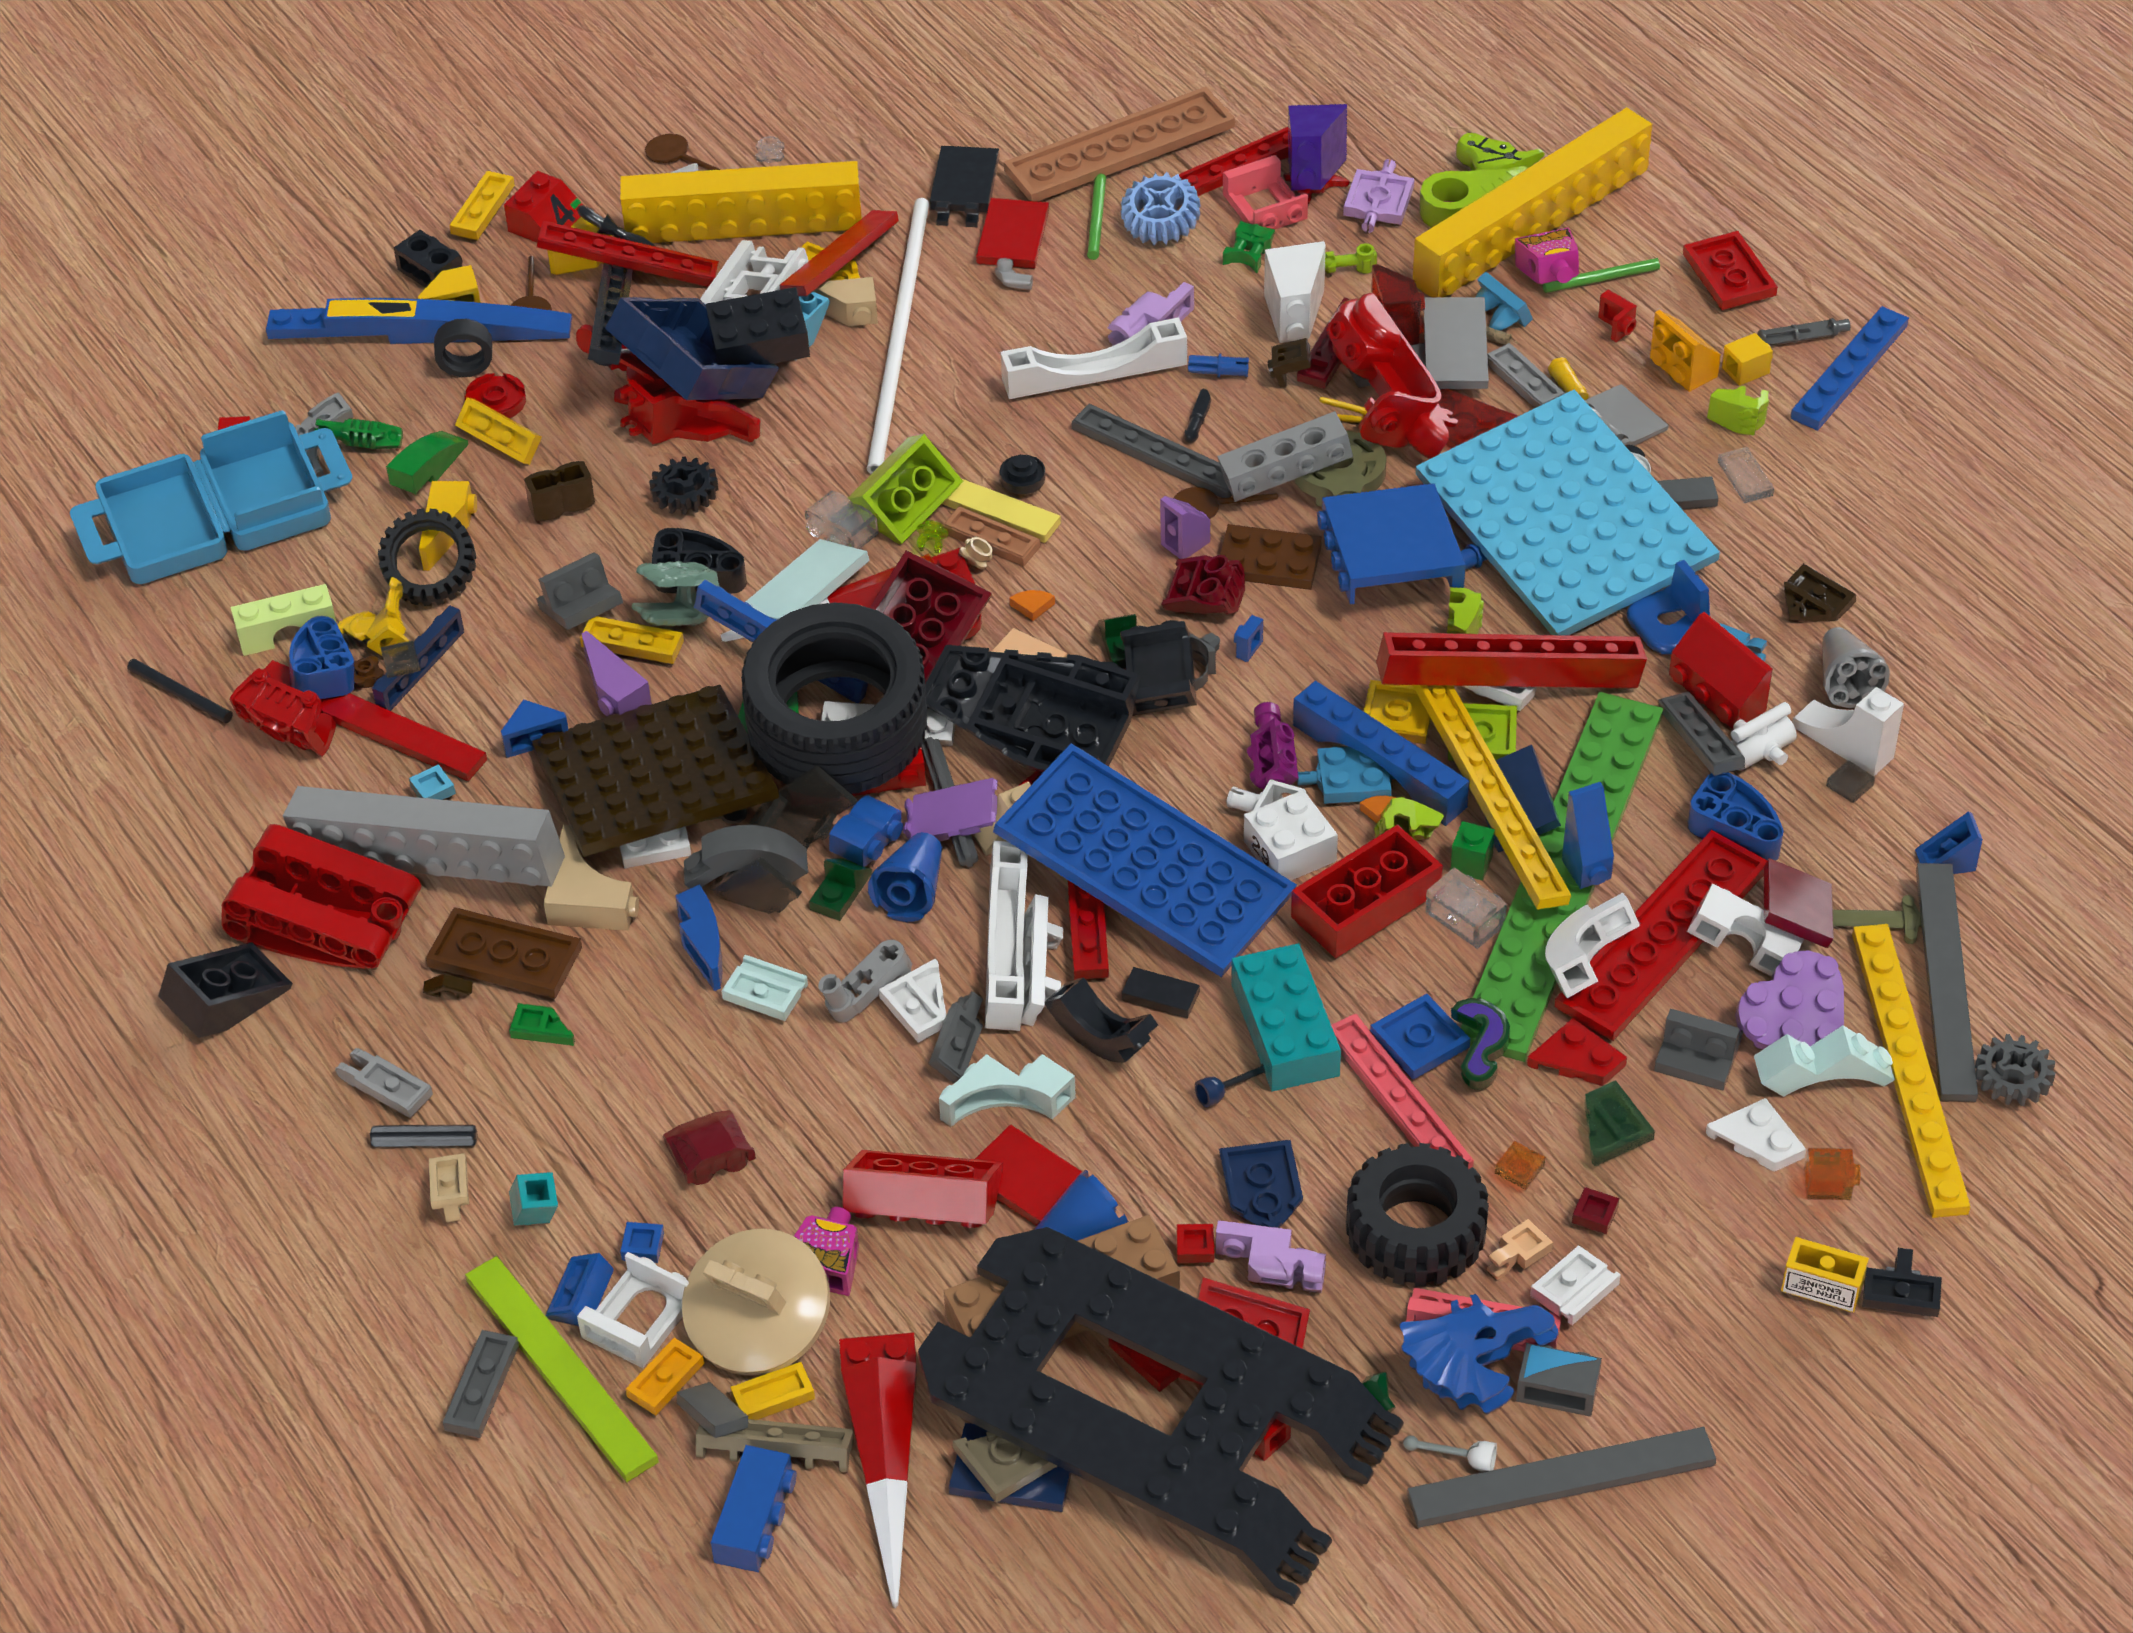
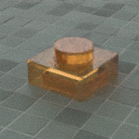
M1514 1141L1496 1163L1495 1174L1527 1190L1544 1168L1546 1157Z

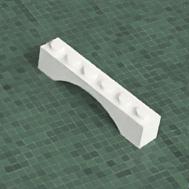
M1173 318L1149 323L1125 341L1092 353L1076 355L1054 354L1041 351L1032 346L1002 351V381L1009 399L1183 366L1187 365V336L1180 319Z
M1008 841L993 842L990 865L985 1028L1020 1031L1024 1006L1023 936L1028 854Z

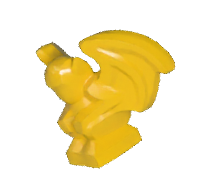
M391 577L385 607L377 616L369 611L360 612L344 618L337 625L341 633L346 632L360 641L370 639L367 642L368 648L383 657L393 660L410 645V642L404 636L406 628L401 620L402 616L399 610V601L403 596V586L397 578Z

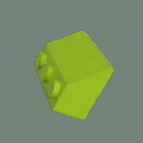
M921 434L908 437L846 500L866 524L894 542L902 544L960 486L963 480L927 436Z

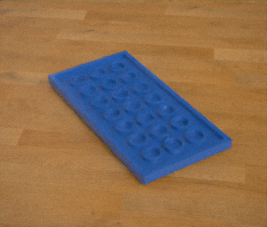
M1072 743L995 823L993 833L1221 978L1232 966V958L1241 956L1290 899L1292 890L1297 886L1294 882Z

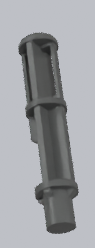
M1830 318L1829 320L1812 323L1792 324L1787 327L1768 330L1761 329L1757 335L1771 346L1821 337H1834L1840 332L1850 331L1851 325L1849 319L1836 321L1834 318Z

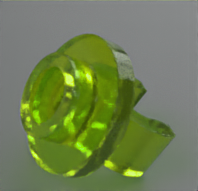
M926 520L924 524L917 526L916 531L921 534L917 539V546L920 551H924L925 543L929 540L935 541V553L939 554L942 551L943 543L941 539L947 538L949 533L943 528L944 525L942 523Z

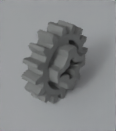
M2006 1034L2004 1042L1994 1037L1992 1038L1991 1045L1983 1044L1981 1053L1977 1055L1975 1068H1977L1976 1080H1982V1091L1989 1089L1993 1091L1992 1099L1995 1100L2000 1096L2005 1097L2006 1105H2010L2012 1099H2016L2020 1106H2025L2027 1098L2037 1103L2040 1094L2047 1096L2050 1086H2053L2056 1074L2053 1071L2055 1060H2048L2050 1052L2048 1049L2040 1051L2037 1049L2038 1041L2035 1040L2031 1044L2025 1043L2024 1035H2021L2018 1041H2013L2010 1034ZM1995 1061L1997 1064L1996 1068L1993 1069L1992 1063ZM2037 1071L2038 1077L2035 1079L2034 1073Z

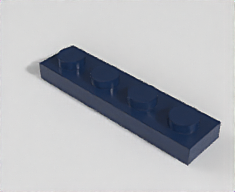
M449 605L441 615L434 619L429 628L415 639L413 645L396 659L393 666L382 677L377 679L372 687L376 705L391 711L464 633L460 609Z

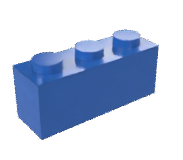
M749 1445L745 1446L710 1542L714 1563L759 1573L763 1558L769 1559L774 1544V1537L772 1536L775 1525L780 1526L784 1518L785 1503L783 1502L786 1493L791 1494L796 1483L797 1472L792 1470L790 1454Z

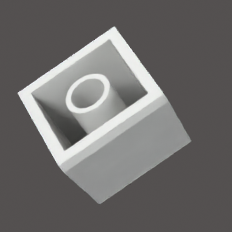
M1324 241L1265 250L1264 296L1279 343L1310 338L1324 293L1326 248Z

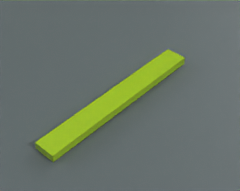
M497 1256L465 1274L471 1288L510 1336L518 1338L519 1348L626 1483L659 1463L658 1456Z

